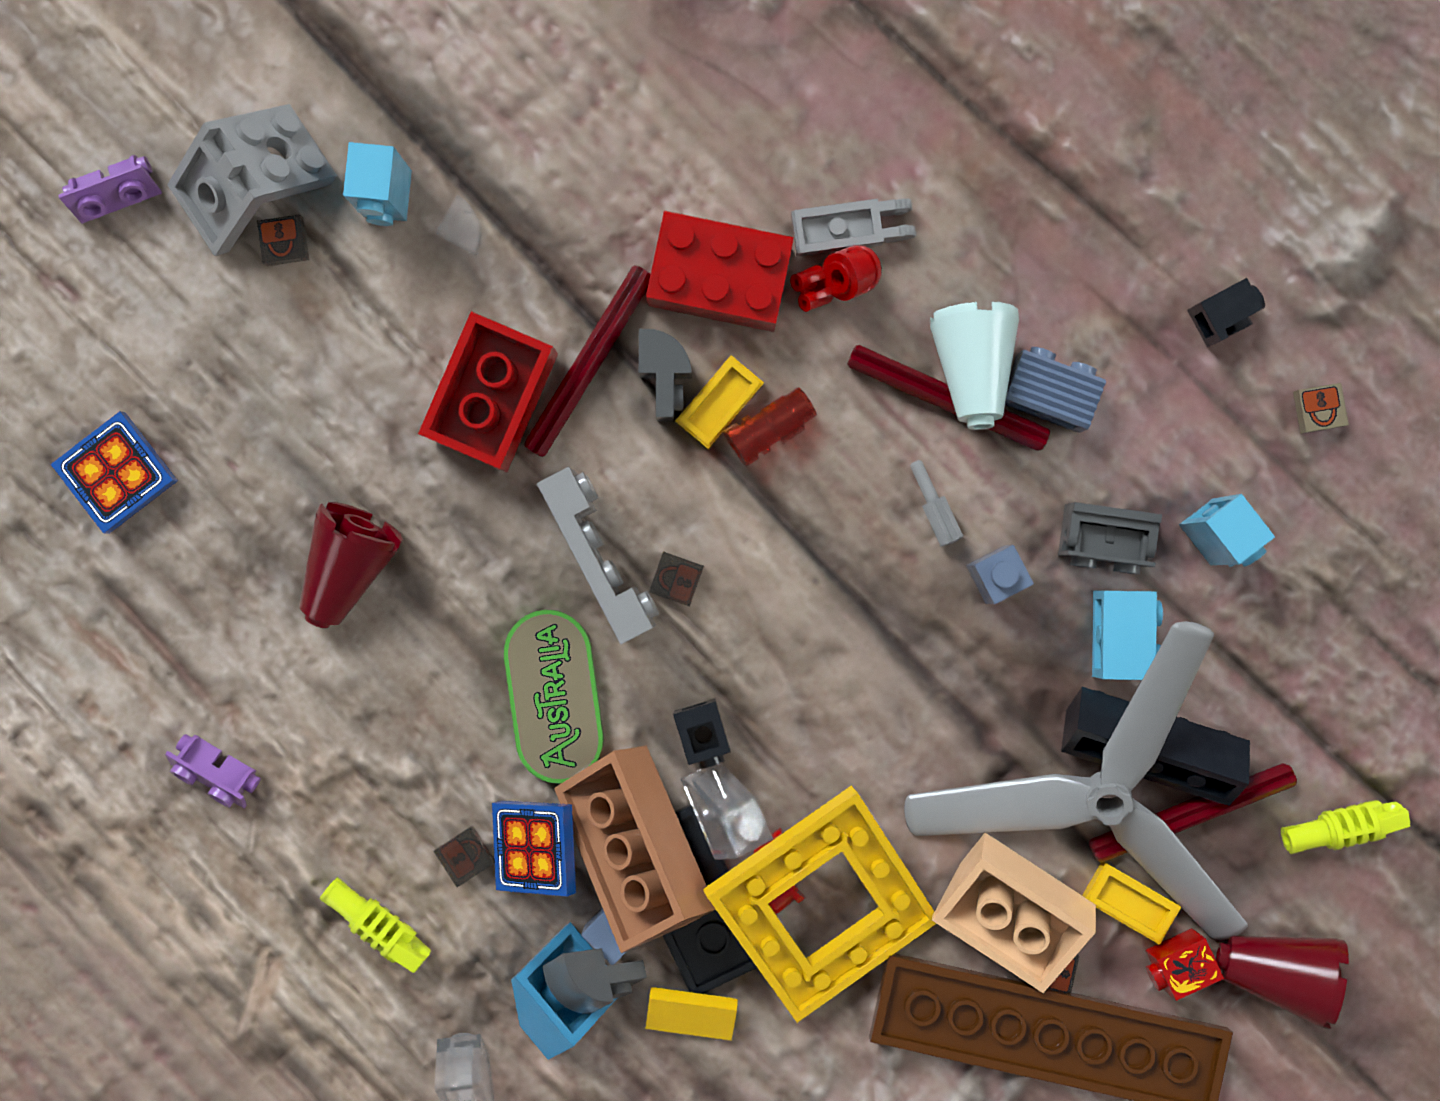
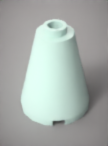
M977 302L937 310L933 313L934 318L930 317V329L957 418L960 422L967 423L968 429L992 428L995 426L994 421L1001 419L1004 413L1019 323L1018 308L1011 304L992 302V310L977 309Z

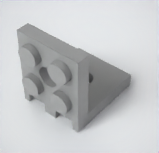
M287 104L203 123L167 185L214 256L228 253L261 204L329 186L337 175L291 105ZM267 147L278 150L284 158L271 154Z

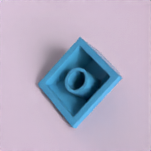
M571 922L566 924L511 979L519 1025L548 1060L574 1047L614 1003L612 1002L593 1013H578L563 1006L551 993L546 983L542 966L563 953L593 949Z

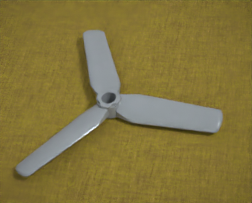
M1184 621L1172 625L1103 750L1100 772L1095 773L1091 777L1050 774L910 794L906 797L904 805L905 820L909 831L914 836L1049 830L1063 829L1097 819L1102 821L1104 825H1110L1117 842L1212 939L1225 940L1231 936L1241 934L1248 927L1247 922L1166 823L1132 798L1133 788L1155 764L1210 646L1214 633L1211 629L1194 622ZM1108 794H1110V795H1116V796L1113 797V798H1103V797H1102V796H1105V795H1108Z

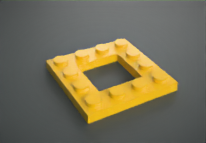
M852 785L703 889L711 904L797 1023L889 958V955L892 956L937 924L932 921L935 911ZM842 852L878 907L806 958L768 903Z

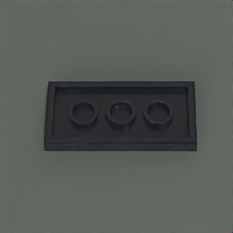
M695 801L676 810L675 813L706 886L727 873L729 869ZM716 910L684 927L663 935L689 992L704 994L757 968Z

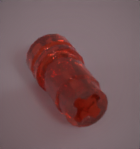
M797 387L785 396H780L762 408L753 417L746 415L741 419V425L734 423L725 429L723 433L736 456L744 466L748 467L759 459V453L763 455L771 451L770 446L780 441L783 445L804 431V424L816 417L817 413L804 391Z

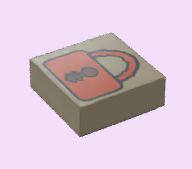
M1341 383L1293 392L1300 434L1349 425Z

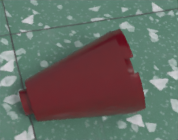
M328 502L326 508L323 504L319 505L314 521L299 606L300 610L305 614L304 618L308 623L319 628H329L330 625L341 624L400 548L403 538L397 529L386 521L383 527L380 528L370 521L373 514L351 505L338 502Z
M1231 936L1227 944L1219 943L1216 962L1220 970H1222L1223 980L1318 1027L1331 1029L1330 1024H1336L1343 1006L1347 987V979L1341 978V968L1339 967V963L1349 965L1348 946L1344 940L1337 938Z

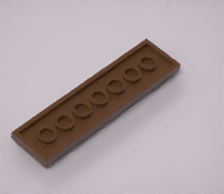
M895 953L892 956L889 955V958L885 961L869 1039L872 1043L1133 1101H1219L1233 1032L1228 1027L1072 992L1064 993L1047 988L1042 993L1027 982Z

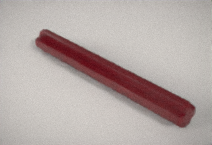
M634 265L630 269L526 439L524 446L540 457L546 456L647 291L650 273L644 268Z
M856 345L853 348L847 363L849 368L956 415L947 383L861 345ZM1005 409L1003 417L994 421L995 426L988 428L1036 451H1040L1046 446L1050 436L1048 428Z
M1281 763L1249 776V785L1230 806L1198 796L1155 813V815L1161 818L1171 831L1176 834L1295 787L1297 778L1290 765ZM1112 831L1094 837L1089 841L1091 852L1098 862L1103 863L1128 853L1117 842Z

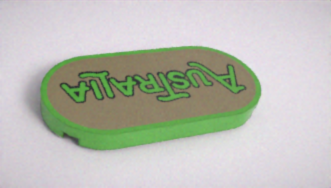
M540 610L530 613L521 618L512 627L504 646V662L516 748L521 762L531 774L543 781L561 784L598 761L604 745V732L592 646L586 630L569 615L557 610Z

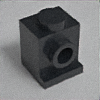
M1245 278L1196 304L1187 311L1208 348L1252 325L1253 322L1249 316L1264 309L1265 300L1260 290L1256 286L1251 285L1249 280Z
M716 698L674 711V720L688 765L698 763L699 768L704 769L723 763L725 761L723 755L731 753V748ZM701 726L708 727L712 732V737L706 742L699 741L695 736V731Z

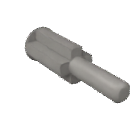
M921 460L911 463V470L927 502L922 507L940 547L957 542L964 535L945 496L938 497Z

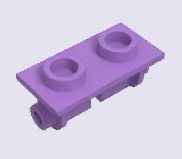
M132 155L129 159L108 166L110 176L104 177V174L97 170L76 179L71 178L68 180V185L62 187L63 193L58 195L59 199L83 224L162 194L161 189L149 175L152 173V167L145 156L138 158L136 155Z
M184 734L176 745V749L180 751L178 756L169 751L166 752L165 755L170 765L173 766L170 772L189 785H193L196 780L210 788L207 794L211 798L228 808L233 803H236L245 809L247 804L242 795L243 792L246 790L252 793L261 778L255 775V769L250 768L228 755L220 768L214 766L222 751L201 739L198 735L190 737Z

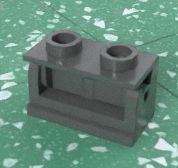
M1078 502L1065 504L1058 555L1071 557L1070 565L1097 568V561L1114 563L1113 571L1140 575L1141 567H1155L1156 565L1155 562H1148L1147 560L1148 558H1154L1156 553L1162 514Z

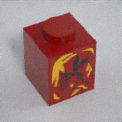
M1193 928L1161 942L1160 945L1156 944L1145 950L1151 962L1150 965L1146 966V970L1152 983L1158 991L1164 989L1175 1001L1224 979L1206 938Z

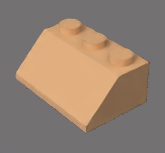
M984 833L960 863L932 916V921L1044 993L1096 933V904L987 833Z

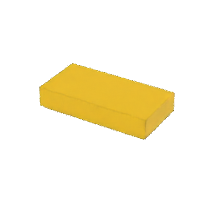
M730 355L675 422L709 450L760 390L764 382Z
M1106 862L1100 863L1082 894L1083 897L1096 904L1097 909L1159 945L1181 909V906Z
M651 987L645 1029L732 1041L738 999Z

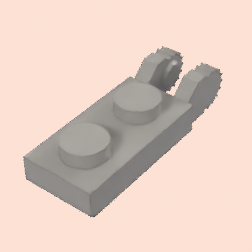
M904 198L878 202V199L791 211L796 255L801 257L836 252L853 245L873 247L880 246L883 242L891 243L915 238V226L900 225L882 229L880 217L903 215L913 210L911 199Z

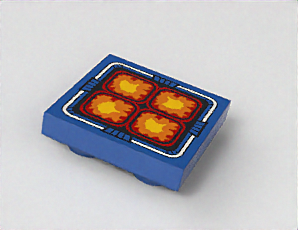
M119 411L50 464L104 534L113 532L178 482L130 417L122 411Z
M498 801L492 803L496 890L566 897L575 894L576 878L572 804Z

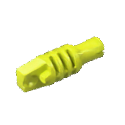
M1379 800L1363 802L1357 806L1350 805L1346 808H1337L1334 811H1324L1318 816L1317 820L1282 827L1281 837L1284 847L1290 854L1324 846L1329 849L1339 850L1344 846L1348 848L1356 844H1365L1368 841H1378L1386 838V834L1410 827L1409 811L1398 802L1384 804L1379 802Z
M339 877L333 880L319 899L333 908L349 922L348 927L351 928L350 931L353 934L357 933L361 936L360 939L362 941H367L371 944L370 947L372 949L380 951V955L390 962H397L412 973H415L430 955L431 950L416 937L417 933L406 922L402 923L397 915L393 916L390 910L386 907L383 908L376 899L370 898L367 901L347 886Z

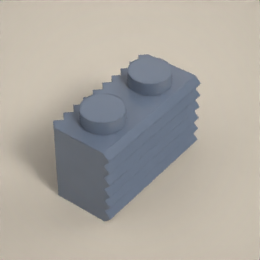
M1033 346L1030 352L1022 350L1017 354L1010 372L1005 405L1075 432L1081 433L1088 430L1106 384L1105 379L1095 376L1097 369L1080 362H1072L1071 366L1054 361L1056 354L1044 348Z

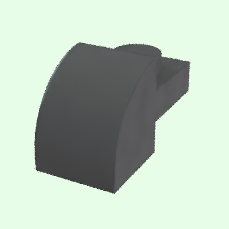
M639 329L638 373L641 379H656L657 421L675 422V411H683V385H675V379H692L689 357L683 346L671 335L655 329Z
M602 948L563 953L542 966L546 983L554 997L566 1008L585 1014L593 1013L614 1002L615 998L631 994L633 992L631 986L647 978L643 960L606 966Z

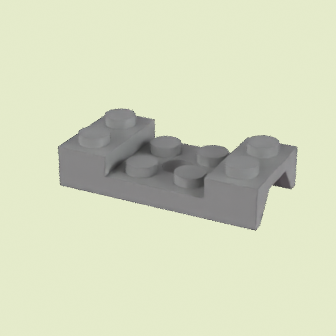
M567 467L538 482L537 485L620 645L655 627L656 623L653 617L659 615V611L649 592L645 591L640 594L637 587H632L620 593L618 586L624 584L613 561L607 560L604 562L597 548L604 544L592 522L588 520L583 522L582 518L597 511L593 501L598 499L599 496L589 477L585 476L584 472L578 474L570 467Z

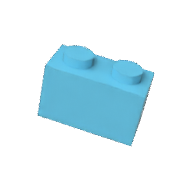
M349 142L343 196L355 207L357 212L363 217H367L366 221L368 223L392 226L393 220L407 221L412 170L394 146Z
M1242 494L1213 498L1179 524L1210 566L1228 565L1232 567L1241 563L1244 567L1248 566L1267 552L1264 545L1275 538L1274 534Z
M1093 590L1092 677L1114 680H1142L1161 647L1160 644H1156L1157 626L1162 624L1163 607L1161 601L1157 600V592Z

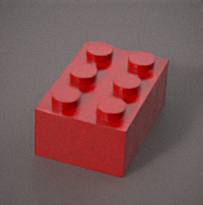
M664 210L646 293L648 306L774 332L794 237Z
M471 311L418 434L507 473L556 361L557 351L547 343Z

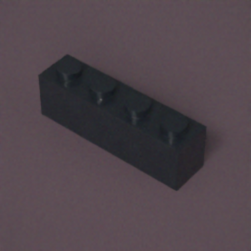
M1082 686L1066 709L1061 752L1102 765L1103 750L1130 702L1107 695L1102 691ZM1176 717L1155 764L1143 778L1230 806L1249 785L1250 740L1231 735L1226 731L1216 730L1191 722L1182 717Z

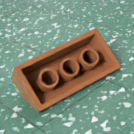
M647 745L612 751L554 788L560 804H572L574 839L621 953L684 927L716 910L703 891L707 887Z

